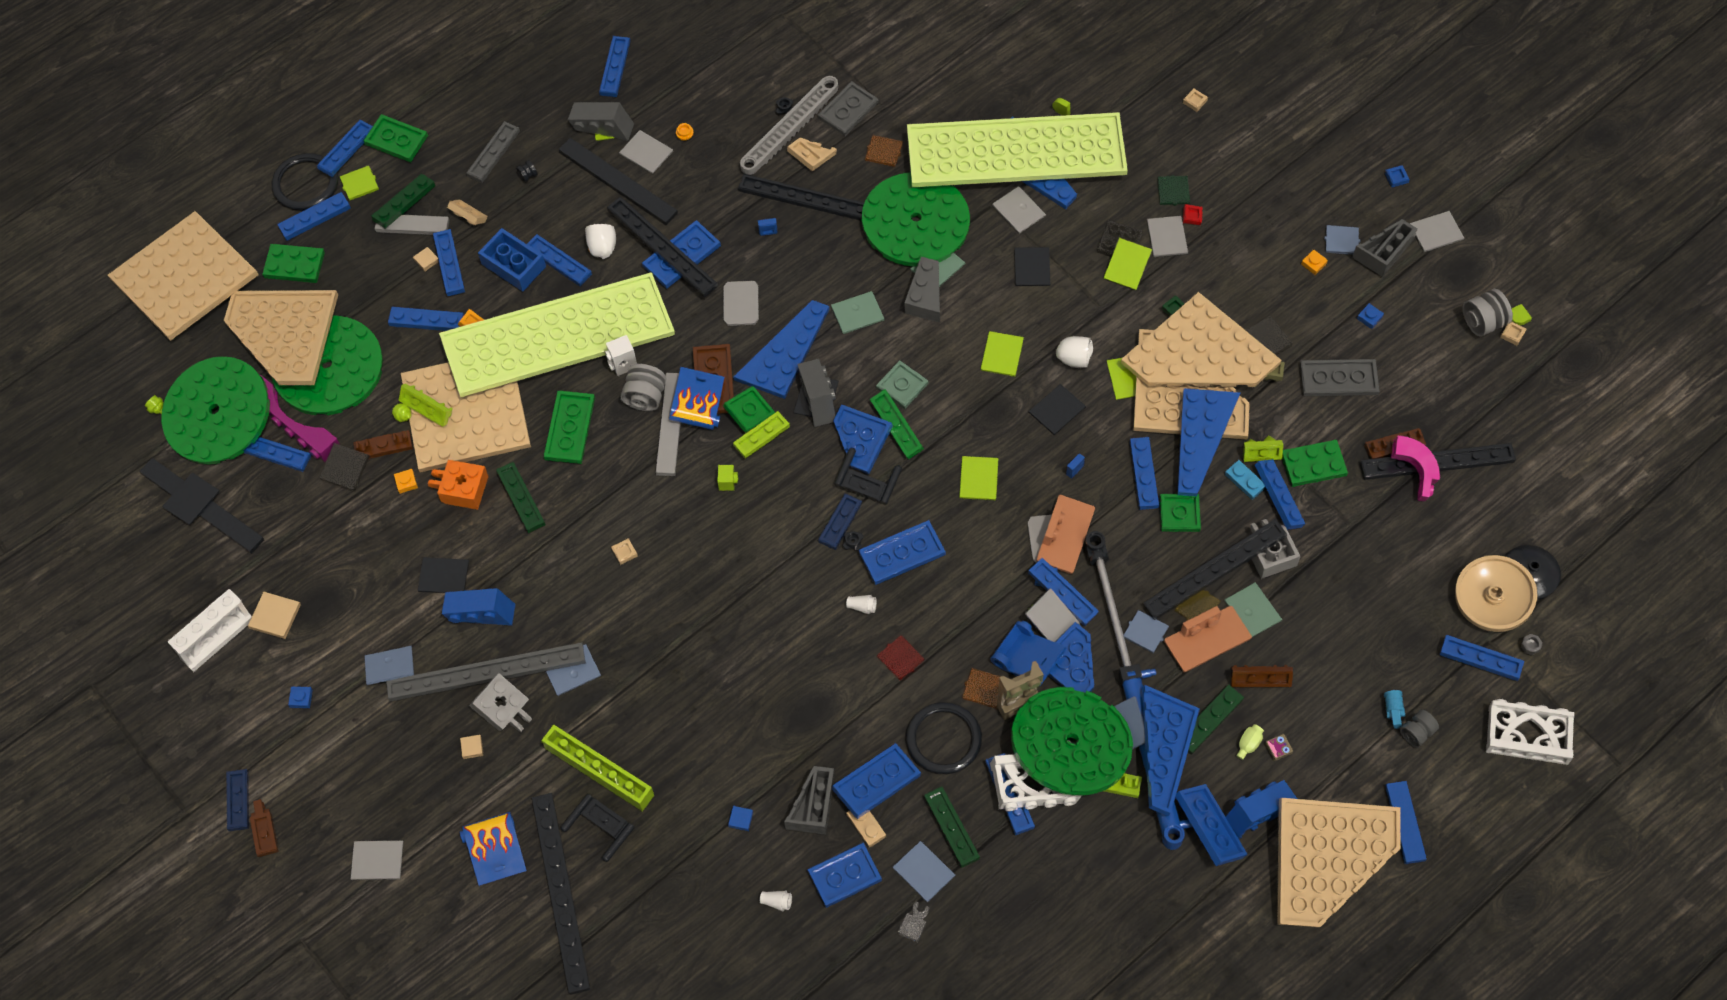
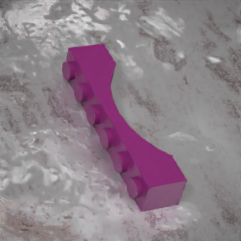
M260 375L268 388L267 393L270 400L269 416L272 422L278 427L282 426L289 437L292 438L294 436L302 448L307 447L315 459L320 458L326 462L341 448L337 438L325 428L305 426L286 416L280 409L278 394L274 386Z

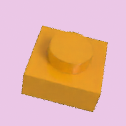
M1313 250L1302 260L1301 265L1316 275L1327 264L1328 260Z
M469 309L458 325L462 327L483 321L484 319Z
M412 469L394 474L399 493L418 488Z

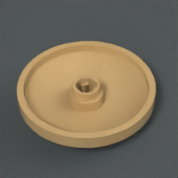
M1490 555L1472 561L1462 570L1456 583L1455 598L1462 615L1473 625L1487 631L1503 632L1519 627L1531 616L1537 602V587L1532 575L1522 564L1508 557Z

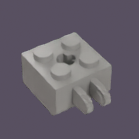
M1267 519L1261 521L1262 527L1268 524ZM1255 523L1250 525L1252 533L1259 530ZM1284 525L1281 526L1287 533V537L1252 558L1261 579L1298 565L1300 554Z
M499 673L493 677L469 705L498 731L503 730L509 723L515 729L522 732L524 728L513 718L516 714L528 723L532 720L521 709L529 699ZM500 698L503 701V705L497 706L495 699Z

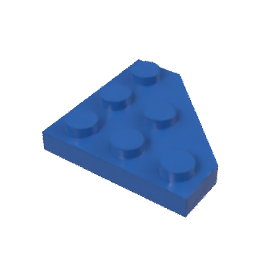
M841 404L833 421L846 454L849 448L856 449L851 467L870 474L893 425L891 422Z
M1075 622L1055 642L1065 646L1066 651L1048 676L1061 687H1072L1076 691L1085 693L1086 691L1092 692L1094 690L1091 636L1090 633Z

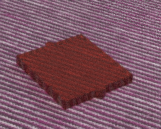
M902 635L891 644L888 643L887 647L877 655L899 680H902L910 672H914V669L924 661V658Z

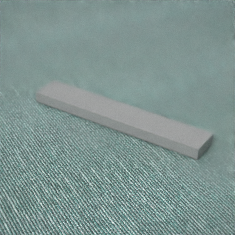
M666 373L656 475L659 476L676 475L681 423L671 421L669 417L679 373Z

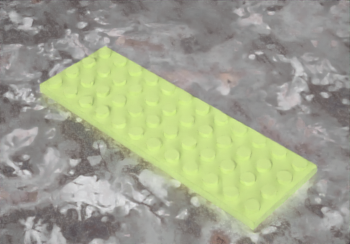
M1120 113L907 124L912 187L1127 175L1128 171Z
M651 272L439 333L459 395L464 397L606 355L605 351H607L606 343L627 335L632 347L673 336L675 331Z

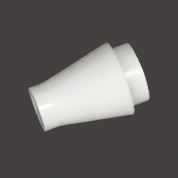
M872 595L848 596L846 605L847 608L870 614L875 612L877 600Z
M762 891L760 895V904H765L781 911L789 910L791 907L792 894L787 893V891Z

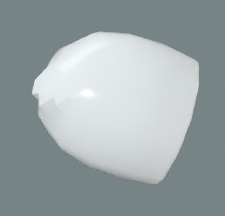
M607 224L587 226L585 233L588 251L594 257L602 259L609 257L616 244L614 226Z
M1067 337L1059 343L1056 349V356L1062 363L1070 367H1088L1089 359L1093 352V343L1089 337Z

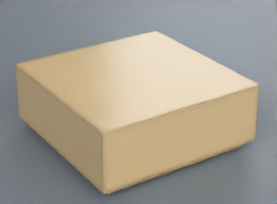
M1193 88L1183 99V104L1198 112L1207 102L1208 97Z
M428 247L413 257L414 261L424 272L439 262L437 256Z
M1511 322L1506 326L1500 338L1517 346L1527 329Z
M629 538L611 547L620 565L638 556Z
M481 735L460 738L463 759L483 756Z

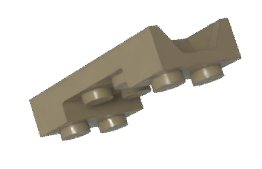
M1036 661L1032 662L1030 671L1013 679L1005 676L999 677L997 708L1004 720L1008 718L1014 719L1020 707L1030 697L1038 693L1037 687L1043 682L1044 674Z

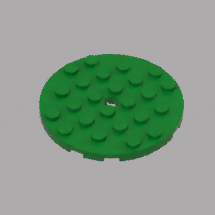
M911 173L898 174L879 183L866 198L862 210V228L869 244L874 250L877 249L882 253L884 258L901 265L918 267L921 257L942 262L949 258L957 249L961 248L969 232L970 213L962 194L953 185L912 187ZM918 215L921 220L913 221L911 218Z
M333 315L315 385H278L273 378L272 381L280 397L289 406L300 412L310 415L342 413V410L351 406L355 407L364 401L377 386L382 374V350L375 335L365 325L348 317ZM332 362L330 367L323 368V363Z
M232 357L205 359L185 370L172 384L162 408V428L170 446L184 458L199 464H219L220 461L232 460L244 453V449L251 443L254 444L258 439L269 416L270 400L268 399V388L264 379L252 366ZM219 406V411L212 414L211 409Z
M1072 687L1047 689L1030 697L1017 712L1011 730L1013 751L1019 764L1027 774L1041 785L1053 791L1068 795L1099 793L1116 784L1125 774L1130 764L1133 739L1126 720L1113 705L1109 706L1101 700L1102 697L1092 692L1076 691ZM1067 738L1076 739V745L1067 741Z

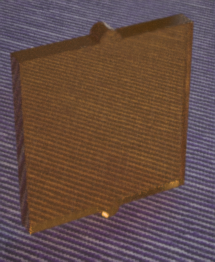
M873 135L870 145L867 146L868 152L865 161L895 167L898 157L901 156L900 151L903 141Z
M972 668L969 679L965 682L966 688L963 699L996 708L999 677L1001 676Z

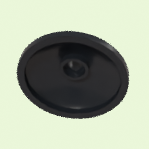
M1522 545L1507 553L1505 557L1519 562L1532 575L1537 587V600L1550 596L1557 589L1561 580L1560 566L1555 557L1547 550L1534 545Z

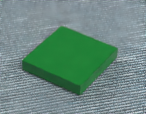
M754 386L726 401L723 405L745 434L775 413Z
M1160 494L1161 532H1200L1199 494L1197 497Z

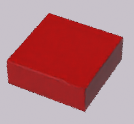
M1185 204L1183 207V223L1201 225L1203 207Z

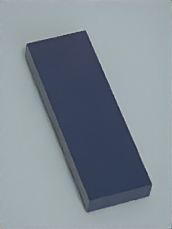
M845 493L819 537L818 542L836 550L860 509L862 501Z
M248 770L226 772L227 830L249 829Z

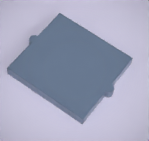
M1327 225L1324 241H1326V253L1353 255L1356 246L1360 243L1359 228Z
M1138 610L1133 620L1129 621V627L1124 634V638L1154 653L1159 643L1163 642V636L1169 626L1157 619L1154 620L1153 617Z

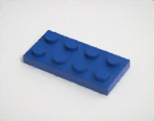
M697 220L670 240L696 265L721 246L720 241ZM655 253L642 262L643 267L649 273L652 272L653 277L666 289L681 278L678 273Z
M929 520L859 550V554L875 585L946 555Z
M895 743L834 784L832 790L858 819L920 777L921 772Z
M1206 784L1184 789L1176 793L1179 805L1182 807L1216 866L1243 859L1248 855Z

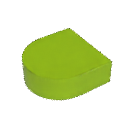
M1057 98L1052 104L1053 109L1062 116L1071 114L1070 102Z
M1522 304L1512 308V322L1521 326L1531 321L1532 317Z

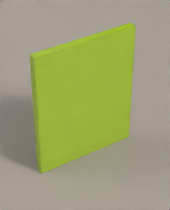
M1119 238L1104 279L1137 290L1152 249Z
M989 331L981 371L1016 377L1024 337Z
M1122 358L1107 360L1116 400L1135 397L1136 375L1121 364Z
M962 456L960 498L996 500L998 458Z

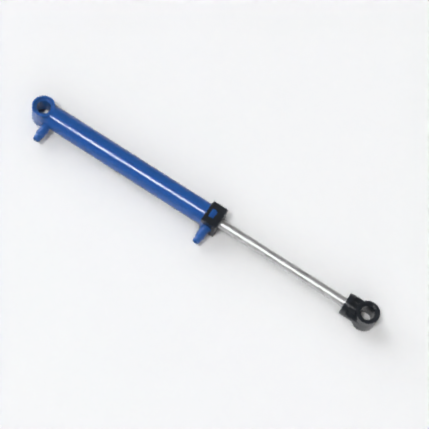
M1092 531L1086 537L1085 551L1088 554L1090 564L1097 565L1124 666L1119 668L1118 673L1121 688L1124 689L1126 700L1134 696L1136 697L1144 722L1142 678L1156 675V670L1147 669L1141 671L1139 664L1131 665L1104 564L1109 560L1105 537L1101 532ZM1097 542L1099 545L1094 546L1091 543ZM1145 744L1139 746L1147 776ZM1174 802L1169 816L1156 811L1163 836L1162 842L1170 850L1178 849L1182 845L1185 836L1183 829L1192 827L1189 819L1179 821ZM1176 834L1179 839L1172 840L1168 835Z

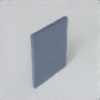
M586 644L583 645L585 664L546 671L557 696L601 676Z
M412 646L365 655L366 684L370 685L414 675Z
M1134 696L1114 706L1124 717L1130 728L1133 739L1132 749L1145 744L1144 722L1137 699Z
M921 841L893 866V869L926 902L930 901L955 877V874Z

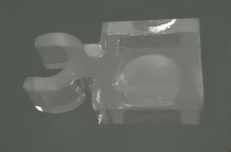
M915 902L913 905V915L906 914L899 930L900 935L916 942L919 941L926 925V921L922 920V918L926 917L929 912L928 906L925 907L923 912H919L917 910L919 902Z

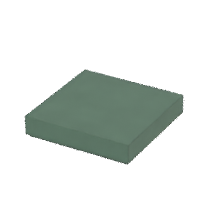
M899 360L876 385V389L880 392L886 389L893 401L906 409L929 384V381Z

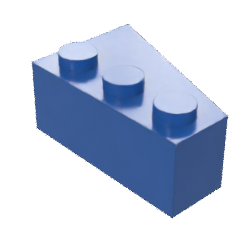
M498 588L445 592L442 614L453 623L512 625L516 604Z
M1285 780L1279 783L1274 781L1267 785L1264 790L1257 789L1249 797L1242 796L1234 802L1235 806L1228 813L1226 819L1238 839H1241L1248 829H1251L1253 832L1258 829L1257 825L1267 820L1270 822L1278 817L1280 798L1297 799Z

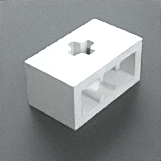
M627 335L606 343L607 351H605L608 359L607 362L611 371L615 370L617 376L628 372L631 365L637 364L634 349Z

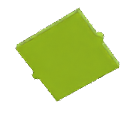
M369 166L340 176L343 191H346L349 200L379 190L375 181L376 177L372 174Z

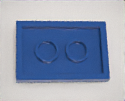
M864 843L808 869V873L826 908L882 881Z

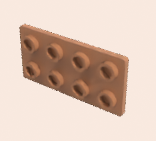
M1059 495L1036 562L1043 558L1052 567L1073 574L1095 507Z
M1216 606L1184 622L1181 631L1165 638L1164 643L1181 670L1185 673L1251 640L1252 636L1233 606H1229L1221 611Z

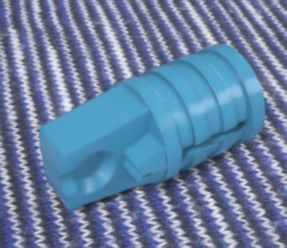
M1391 690L1384 693L1387 718H1392L1394 729L1402 727L1401 717H1405L1403 694L1399 690Z

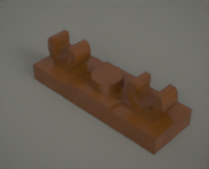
M1421 429L1401 432L1366 442L1365 448L1370 459L1391 457L1393 440L1397 436L1415 439L1426 446Z
M409 430L353 442L357 462L413 449Z
M1234 665L1231 673V687H1292L1293 667H1288L1287 665H1284V667H1277V665L1273 667H1248L1247 665L1237 667V665Z

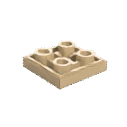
M263 592L248 627L249 629L286 639L301 604L298 601Z

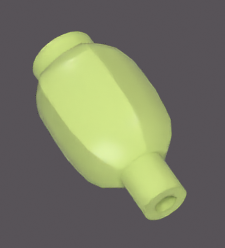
M1253 724L1252 727L1246 729L1239 741L1240 750L1236 755L1239 759L1243 760L1248 753L1254 752L1263 740L1262 733L1264 732L1261 727Z

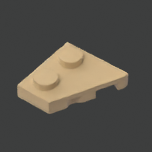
M799 138L788 146L787 151L813 171L836 155L837 149L833 147L831 150L821 147L820 143Z

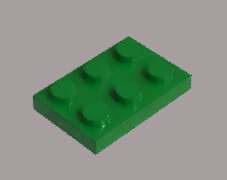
M381 114L364 139V143L367 146L411 162L428 137V134L424 130Z
M270 244L262 275L268 279L317 283L325 251L323 248Z
M1337 440L1283 450L1282 460L1291 487L1345 477L1348 474Z

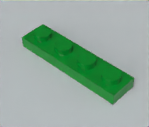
M886 389L870 399L881 418L892 423L893 427L890 432L908 459L924 450Z

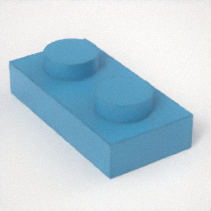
M1240 460L1225 471V476L1251 500L1266 489L1263 481Z

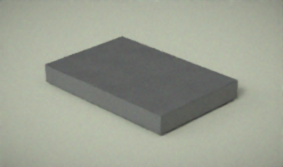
M851 81L818 114V119L843 136H846L879 101L878 98Z

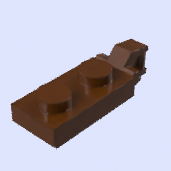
M261 799L253 801L255 812L251 813L250 823L257 856L262 857L279 852L270 809H265L264 802Z

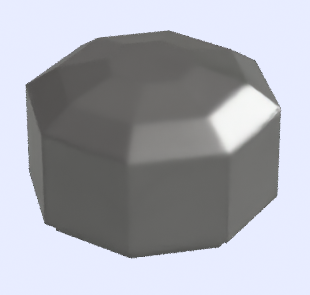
M1533 634L1525 636L1521 643L1523 651L1530 655L1538 653L1542 646L1540 638Z

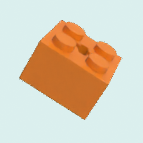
M448 460L445 470H432L431 475L442 480H429L428 486L438 489L437 494L441 502L478 510L488 480L485 466Z

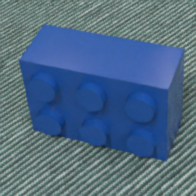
M503 228L478 252L483 266L522 292L546 268L545 260L541 253Z

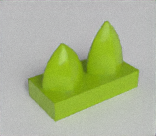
M1268 435L1264 441L1256 442L1249 439L1247 442H1244V462L1272 459L1282 460V440H1275Z

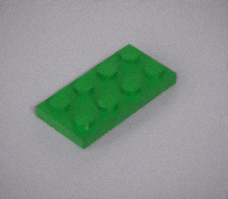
M557 391L544 452L545 460L582 464L595 402L594 394Z

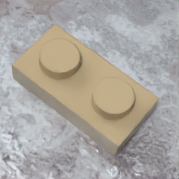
M460 199L450 201L447 207L455 215L467 219V222L472 225L485 223L488 217Z
M851 811L846 813L869 848L886 838L885 832L870 811L858 819Z

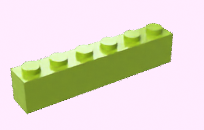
M553 725L542 739L546 750L642 812L653 798L654 792L651 786L557 726Z

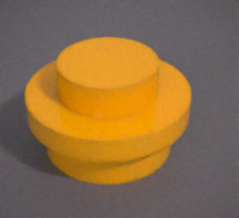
M687 123L680 124L676 129V136L680 140H689L694 134L693 128Z

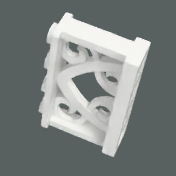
M228 589L173 636L168 643L178 654L179 658L195 672L249 624L252 616L242 601Z
M1503 699L1491 702L1488 710L1486 753L1566 765L1573 759L1574 712H1569L1563 708L1549 709L1543 705L1529 706L1523 702L1508 703ZM1498 713L1509 714L1510 717L1508 719L1502 717L1503 722L1508 724V726L1502 725L1497 720ZM1529 720L1534 722L1544 732V735L1537 737L1533 744H1528L1524 735L1515 730L1519 725ZM1552 721L1562 722L1565 730L1555 734L1554 731L1559 726H1554ZM1496 727L1504 731L1500 739H1495ZM1517 736L1520 742H1515L1512 739ZM1565 737L1564 749L1560 748L1557 738ZM1541 740H1549L1544 742L1547 744V746L1540 745Z
M1015 754L994 756L990 762L999 809L1014 811L1021 807L1034 809L1037 806L1043 805L1046 808L1054 807L1057 804L1071 806L1076 804L1081 798V795L1063 794L1047 787L1040 792L1030 788L1022 781L1028 776L1026 771L1023 775L1017 776L1020 774L1017 769L1022 768V766L1019 764ZM1001 770H1004L1009 778L1005 783H1003ZM1008 785H1014L1010 794L1016 792L1018 797L1009 798L1006 795L1005 789Z

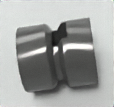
M1419 710L1412 717V722L1407 721L1400 728V733L1410 745L1419 748L1427 741V737H1431L1439 730V724L1430 713L1425 710Z

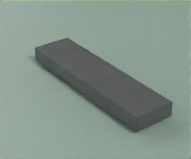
M504 121L467 171V177L483 183L519 134L520 129Z

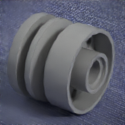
M1494 288L1463 304V314L1466 323L1477 336L1482 337L1512 322L1513 313L1509 301L1498 289Z
M631 365L625 379L626 383L621 392V400L626 405L637 410H656L660 404L661 392L664 390V384L666 383V375L658 368L650 365Z

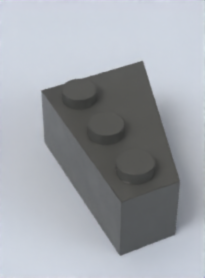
M574 102L568 117V121L577 131L606 135L626 141L629 140L634 126V122L620 102Z

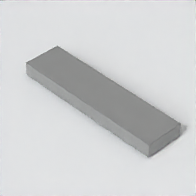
M401 215L386 229L376 223L375 231L382 233L433 235V233L448 230L449 217Z

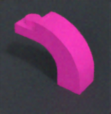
M1397 436L1393 440L1391 458L1407 461L1417 469L1420 479L1417 500L1426 501L1433 495L1434 485L1431 484H1435L1440 480L1437 460L1432 452L1421 442L1409 437Z

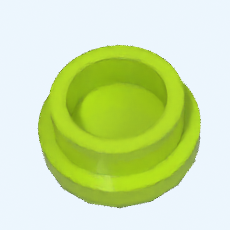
M156 395L151 397L145 404L147 411L151 414H162L163 399L161 397L158 398Z
M401 403L397 404L392 411L394 418L399 422L409 420L412 415L411 408Z

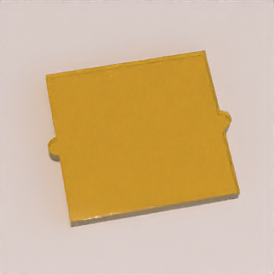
M1202 590L1178 605L1175 612L1187 618L1188 621L1218 606L1221 601L1210 595L1209 591Z

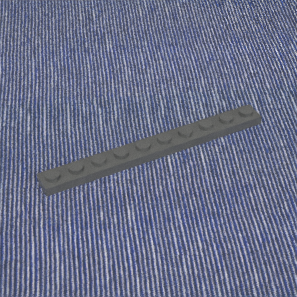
M581 642L386 681L389 701H395L487 683L498 673L505 679L585 664L584 647Z

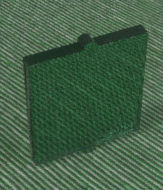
M1171 175L1158 177L1160 205L1176 206L1177 204H1190L1188 176Z

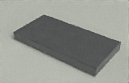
M1376 359L1300 361L1303 396L1379 395Z

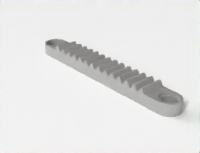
M826 76L816 84L741 159V171L744 174L752 175L764 164H767L768 160L772 159L773 155H776L778 150H781L782 146H785L787 141H790L791 137H794L796 132H799L801 127H804L805 123L809 122L810 118L813 119L815 113L818 114L819 109L822 110L824 104L827 105L828 100L838 91L837 79L833 76ZM827 83L834 84L832 88L825 87ZM747 162H752L754 164V166L751 168H747L744 165Z

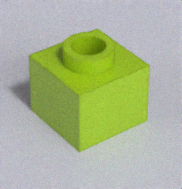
M718 465L719 491L734 490L735 483H738V472L734 471V465Z

